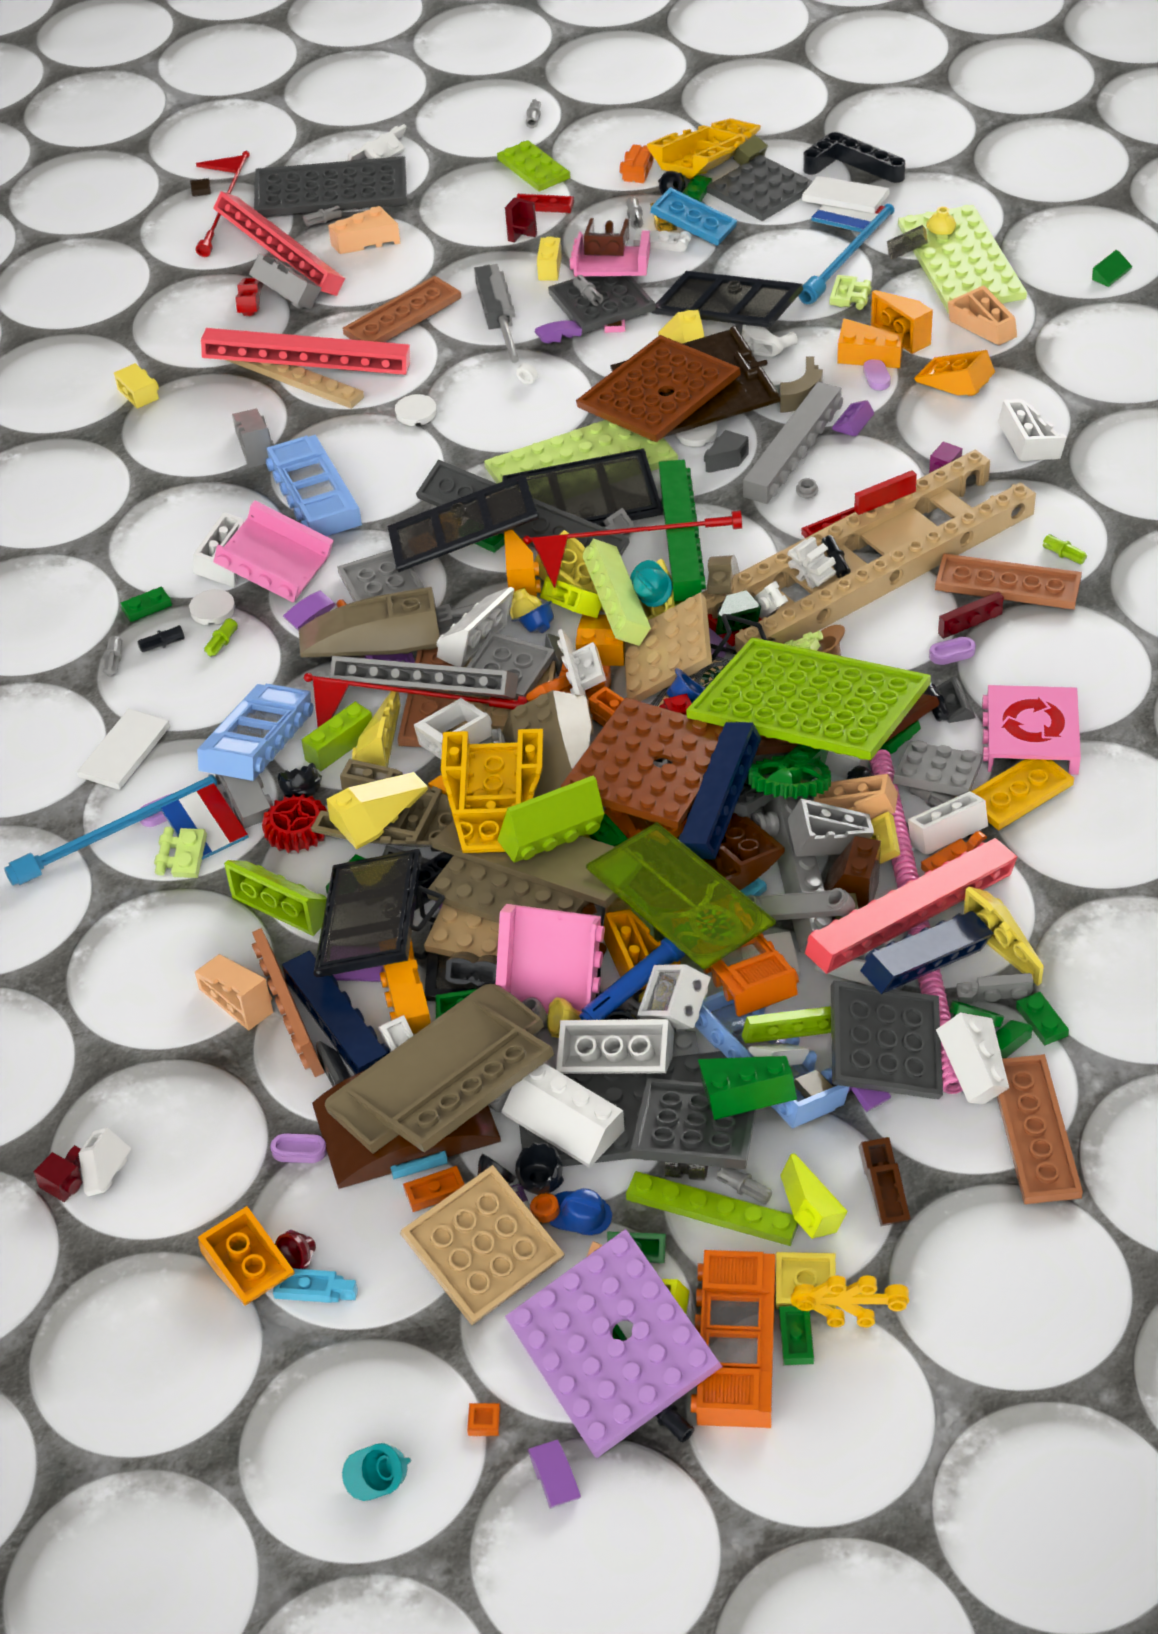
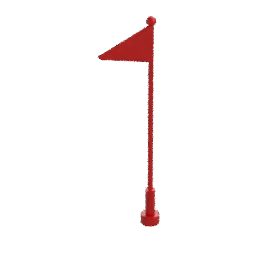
M243 151L240 156L198 162L196 166L235 173L227 191L228 194H231L244 162L250 156V153ZM220 213L217 214L204 240H200L196 246V253L201 257H208L213 249L211 241L221 216Z
M731 511V516L706 518L704 521L532 538L524 536L523 542L526 545H529L531 542L533 543L553 587L556 588L567 540L570 538L705 526V528L732 525L733 530L742 529L741 511Z
M311 673L304 675L306 682L313 681L317 727H320L334 716L349 686L455 700L462 698L465 701L489 704V707L511 710L519 705L528 703L527 698L524 696H519L518 701L494 697L484 699L313 676Z

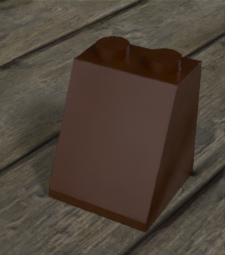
M855 836L828 870L824 890L841 888L848 894L855 893L858 909L874 900L879 884L881 840Z

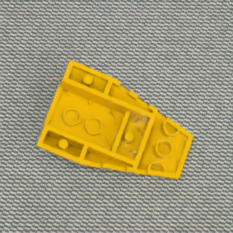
M729 118L711 123V127L705 125L698 126L697 131L691 132V129L683 130L682 135H678L676 132L647 143V148L662 170L676 171L684 175L685 178L693 179L695 176L707 173L708 170L719 166L731 158L741 144L756 135L761 129V125Z
M518 729L517 743L470 744L468 731L443 732L441 775L462 853L506 852L497 839L507 809L530 800L534 796L543 767V729Z

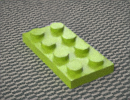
M529 140L522 141L520 144L508 147L497 153V159L539 192L570 179V171Z

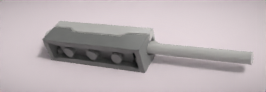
M498 264L474 267L476 287L488 329L501 328L510 360L516 363L519 358L509 326H513L512 318L515 317V310L512 305L511 296L508 294L504 272L499 270Z

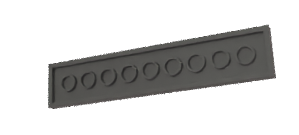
M438 459L416 492L418 499L438 507L497 483ZM514 490L486 500L493 525L527 512L522 494ZM536 499L533 500L539 513V519L512 529L522 541L524 536H530L531 538L559 535L564 530L569 534L609 530ZM478 503L454 512L458 516L484 526ZM621 534L576 538L585 548L590 545L593 538L617 546L620 556H622L630 543L629 538Z

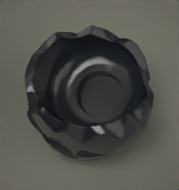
M314 763L309 764L308 767L302 766L301 770L295 768L291 772L286 770L285 773L281 772L278 774V785L285 796L289 798L293 794L296 797H300L303 793L308 798L314 795L321 786L322 775L318 773Z
M534 1142L530 1147L522 1149L516 1161L515 1174L523 1189L536 1195L550 1194L559 1188L564 1181L561 1158L555 1147L550 1148L546 1142L540 1144Z

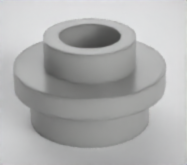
M802 479L796 486V493L803 498L814 497L818 493V485L813 479Z

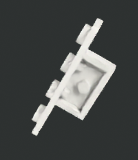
M405 124L399 127L395 126L389 133L379 135L372 142H366L358 150H352L348 154L347 161L362 160L366 157L368 159L389 158L403 153L405 147L398 139L403 137L407 126Z
M560 629L558 630L560 640L557 643L564 654L561 658L568 669V672H566L567 679L573 686L570 692L586 696L585 690L606 680L598 648L592 642L574 651L571 640L564 630Z

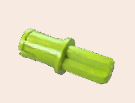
M1048 534L1043 540L1042 546L1054 551L1061 558L1066 557L1078 564H1083L1087 558V554L1084 551L1072 546L1069 541H1062L1051 534Z
M227 618L219 630L213 632V637L204 648L208 656L217 655L221 648L229 643V638L238 629L237 622Z

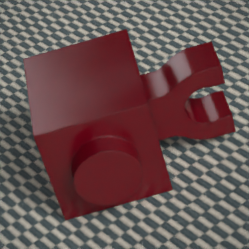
M74 1145L67 1153L65 1159L52 1152L33 1171L39 1188L62 1202H65L71 1195L75 1194L83 1183L79 1172L81 1168L79 1159L81 1148Z

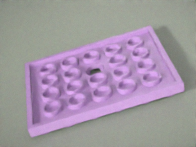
M626 1229L505 1316L596 1458L600 1457L722 1367ZM621 1321H630L633 1323L631 1337L625 1341L614 1339L612 1332L615 1325Z

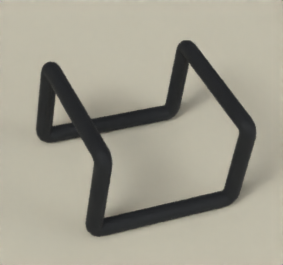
M722 614L721 618L727 634L719 645L710 643L711 648L715 649L712 654V662L720 651L737 654L736 650L724 647L732 634L727 619L757 627L761 638L767 640L762 625L758 622Z
M422 886L417 887L420 916L423 920L418 926L413 925V931H421L428 921L435 922L436 918L432 916L445 900L444 895ZM422 892L438 898V901L427 915L425 914ZM393 918V919L391 920V922H393V921H398V920H400V919H398V918ZM398 930L393 931L394 940H397ZM413 951L415 958L422 960L428 956L427 951H424L423 954Z

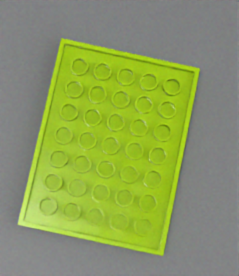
M752 637L687 708L686 712L689 719L724 726L726 722H753L759 735L767 738H776L788 741L789 743L810 746L814 749H823L836 754L854 756L862 760H872L931 684V675Z

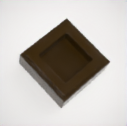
M209 178L190 181L193 197L211 194Z

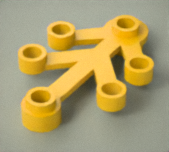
M835 1275L829 1277L828 1281L817 1287L810 1284L796 1286L791 1294V1304L801 1311L815 1310L826 1316L827 1325L830 1327H841L845 1324L843 1310L856 1316L857 1324L860 1327H871L875 1324L874 1311L865 1309L858 1304H887L888 1308L892 1311H902L909 1303V1289L902 1284H892L885 1288L884 1294H873L877 1291V1280L875 1277L869 1275L862 1276L857 1282L846 1287V1279L843 1276ZM827 1304H834L841 1309H833Z

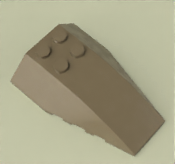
M552 690L546 694L539 695L536 699L524 705L517 706L509 712L502 731L506 743L518 742V729H543V767L533 798L561 788V784L591 745L590 736H593L594 727L586 696Z
M349 759L340 775L341 791L349 787L403 775V773L394 768ZM435 786L432 788L428 787V790L410 808H405L398 815L399 818L394 823L390 822L383 829L384 833L379 838L370 843L432 847L431 841L454 821L447 795L443 794L442 790ZM320 811L311 827L312 832L348 840L330 821L329 812Z

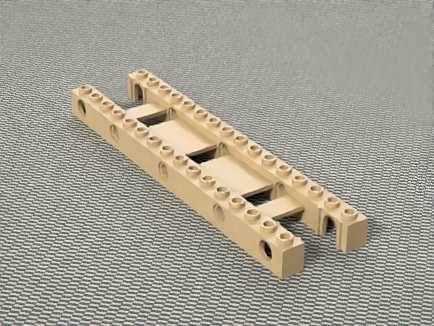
M975 449L916 480V492L860 515L855 512L805 538L815 537L817 546L822 544L824 537L832 535L839 549L844 551V559L851 570L846 576L838 578L835 574L819 587L816 586L813 589L807 586L806 579L802 582L796 578L799 570L795 568L790 569L788 562L792 558L787 553L803 541L801 540L734 575L731 593L708 595L707 590L703 591L702 594L706 597L707 614H712L713 618H718V608L722 607L726 595L747 590L752 597H755L766 586L776 581L780 586L778 588L782 596H786L788 602L777 609L773 615L763 617L758 623L762 625L768 641L773 639L772 642L785 644V642L792 639L794 641L803 638L804 634L808 632L815 633L936 568L941 564L943 553L960 555L1034 514L1036 493L1020 482L1016 485L1012 484L1009 489L995 496H990V499L973 508L959 498V496L963 497L965 494L967 477L974 474L977 486H984L989 481L990 459ZM1019 507L1020 511L1018 514L1011 517L1012 511ZM939 508L952 519L937 526L923 514ZM870 545L882 556L867 564L852 551L860 550ZM798 583L810 595L794 602L780 589L788 588ZM750 626L744 630H739V633L735 634V650L737 653L752 637L762 639L757 627Z

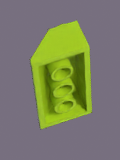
M594 775L507 809L497 840L513 863L523 859L528 860L535 854L551 851L558 845L566 842L571 843L579 836L591 835L599 830L604 810L596 778Z
M227 860L224 863L232 898L309 935L314 936L321 929L327 900L324 895L312 892L301 884H295L282 875H276L264 867L248 861Z

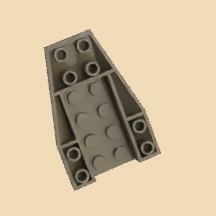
M432 587L359 600L333 609L313 619L299 629L301 658L408 654L412 651L436 648L440 633Z

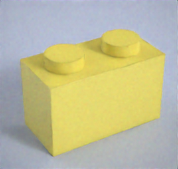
M546 237L540 239L537 256L538 281H558L562 260L560 238Z
M136 363L114 372L117 389L137 409L159 399L157 393L159 386L154 378L151 379L146 370L141 369Z

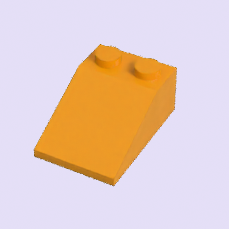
M877 290L872 291L871 326L903 335V348L911 354L931 345L933 316L931 308L919 300Z
M982 350L934 357L914 379L918 383L958 396L966 394L967 396H973L979 392L984 384L989 382L995 370L988 351Z
M512 529L504 532L508 588H514V592L525 588L529 595L537 597V593H541L540 579L535 580V576H540L539 563L534 562L533 552Z
M582 614L577 628L576 650L594 642L598 648L602 665L624 666L625 641L615 639L607 616L598 615V618Z
M248 1206L197 1237L200 1252L215 1273L244 1306L295 1274V1271Z

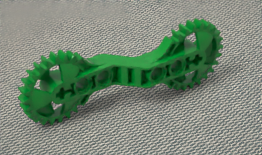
M798 744L788 755L772 756L771 760L763 758V762L756 761V764H752L751 768H749L748 784L751 785V788L756 789V792L764 791V795L774 794V798L783 796L784 799L788 797L798 799V796L807 799L808 795L817 797V793L824 794V791H828L829 787H831V770L825 765L829 751ZM774 772L767 779L762 777L765 774Z

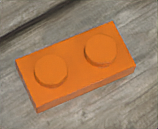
M454 1166L404 1183L403 1187L411 1209L415 1212L440 1203L465 1184L458 1167Z

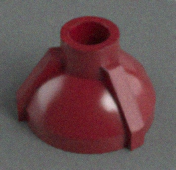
M288 1230L280 1235L275 1242V1245L293 1269H306L309 1267L316 1249V1244L312 1237L294 1230Z

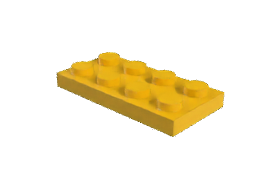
M1024 759L971 792L986 800L988 823L999 831L1074 785V777L1053 760Z

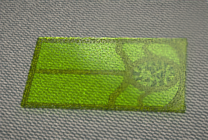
M658 822L586 864L587 870L703 970L709 968L776 924L775 919Z

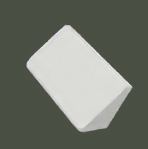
M788 1043L750 1046L748 1049L754 1057L786 1056L789 1065L803 1064L810 1051L807 1047Z

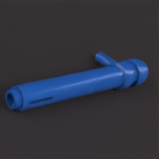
M687 923L684 926L680 925L673 931L674 934L672 936L676 939L681 933L693 934ZM665 937L661 940L660 946L581 1010L580 1019L604 1020L648 983L654 965H671L674 961H681L685 953ZM691 937L681 938V944L689 951L697 947V942L700 941V939Z

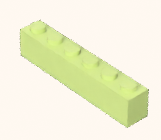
M593 538L590 545L585 548L582 557L615 639L640 646L651 627L617 546Z

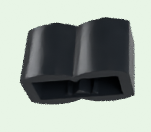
M470 952L454 953L446 962L445 979L455 984H468L472 982L480 987L487 984H496L497 956L484 955L478 957Z

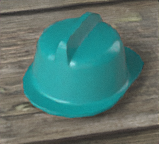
M646 560L634 568L630 579L638 598L649 607H658L667 602L673 589L672 581L660 565L655 561Z
M377 1443L360 1449L349 1455L343 1465V1484L352 1497L361 1501L373 1500L390 1494L403 1483L407 1476V1465L411 1462V1459L405 1457L399 1449L385 1443Z

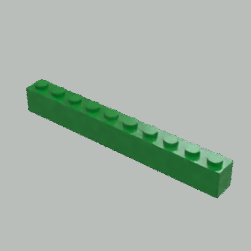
M685 459L660 461L659 474L665 525L697 522L691 470L686 468ZM698 526L666 529L674 601H685L706 589Z

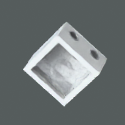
M686 964L654 965L637 1016L643 1019H668L672 1028H694L695 1023L699 1019V1011L703 999L708 992V984L711 977Z

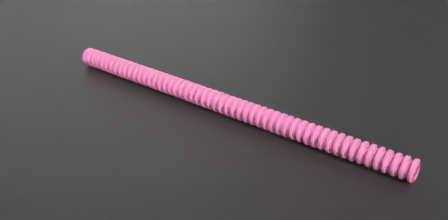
M881 749L872 760H869L871 772L875 776L888 774L893 783L895 772L891 755L887 750ZM894 784L898 797L896 811L892 815L894 816L900 855L891 860L897 888L899 889L908 881L918 879L919 875L913 856L897 784ZM929 919L907 930L908 935L918 934L925 927L930 929ZM940 969L918 978L921 994L939 996L940 1026H942L951 1019V1013L949 1012ZM941 1042L943 1091L948 1094H956L963 1090Z

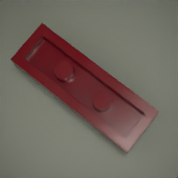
M998 591L940 615L938 634L944 639L1001 615L1004 596Z

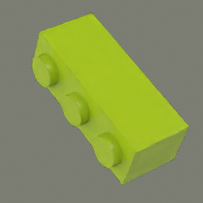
M355 701L301 739L305 760L310 764L314 763L318 770L323 771L352 750L353 747L357 746L359 736L372 719V712Z

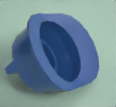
M552 601L511 621H519L528 632L538 631L544 633L550 629V623L554 620V614L550 605Z
M676 668L675 673L677 677L668 688L667 694L669 697H674L687 693L691 703H693L705 690V687L692 680L682 670Z
M583 1188L576 1191H564L554 1195L558 1200L560 1212L556 1219L548 1222L551 1226L583 1235H596L605 1231L611 1224V1208L597 1192Z

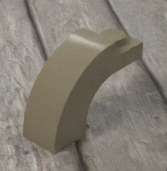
M806 356V372L801 378L792 382H780V413L796 411L818 381L823 383V369H819V365H814V356Z
M735 555L711 556L707 565L709 572L707 582L708 595L731 593L733 576L739 573Z

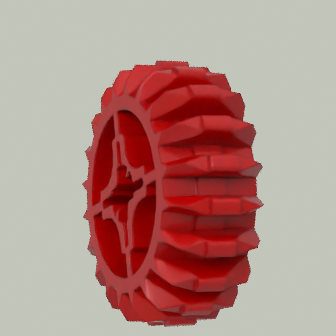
M304 793L300 797H296L294 794L291 798L283 796L282 801L275 800L274 806L270 805L268 812L263 813L262 829L264 837L269 841L271 847H276L278 851L285 849L288 854L292 850H296L298 854L301 849L309 851L310 846L317 847L318 841H324L325 834L312 832L311 827L320 811H328L321 801L315 800L313 796L306 798Z

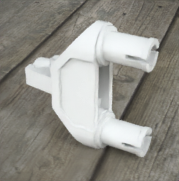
M770 311L757 317L765 318ZM743 325L742 336L754 355L776 356L784 348L798 343L797 335L793 331L777 337L765 327Z

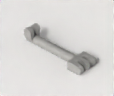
M450 604L436 607L438 627L446 628L452 626L454 618L462 617L465 613L470 612L475 604L452 610Z

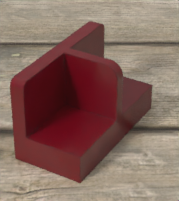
M514 197L505 207L508 241L515 243L521 235L536 237L537 224L535 203Z

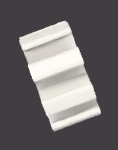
M815 537L803 540L787 553L792 558L788 562L790 569H798L799 574L796 578L801 582L806 579L807 586L811 589L816 586L819 587L836 574V570L832 568L836 564L834 557L830 558L824 555L828 548L824 543L817 546Z

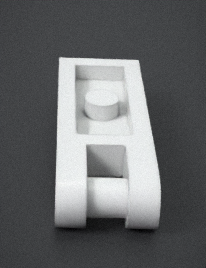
M645 228L638 229L633 243L634 246H640L642 231H650V248L684 252L692 236L688 231L672 233Z
M776 581L766 586L753 597L761 605L759 615L761 619L770 616L788 602L786 596H782L778 589L780 586Z

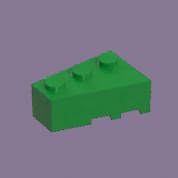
M786 1056L698 1059L703 1087L714 1120L797 1099L793 1073Z

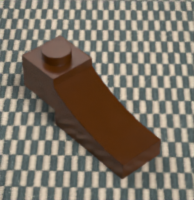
M886 1137L861 1142L859 1152L864 1174L867 1176L874 1198L880 1226L910 1221L911 1218L898 1163H895L890 1138Z

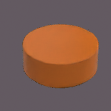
M546 1193L539 1194L533 1198L530 1203V1210L538 1222L548 1223L557 1218L560 1206L554 1195Z

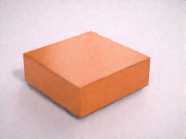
M469 1403L468 1436H499L500 1403Z

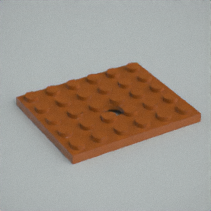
M659 335L576 400V404L580 409L654 442H658L740 376V368ZM674 390V393L669 396L659 395V392L667 393Z
M625 697L561 784V787L594 775L604 807L679 829L692 809L703 781V775L707 771L711 755L716 748L719 734L724 726L689 719L687 715ZM663 758L670 760L672 764H664L662 768H659L653 762Z

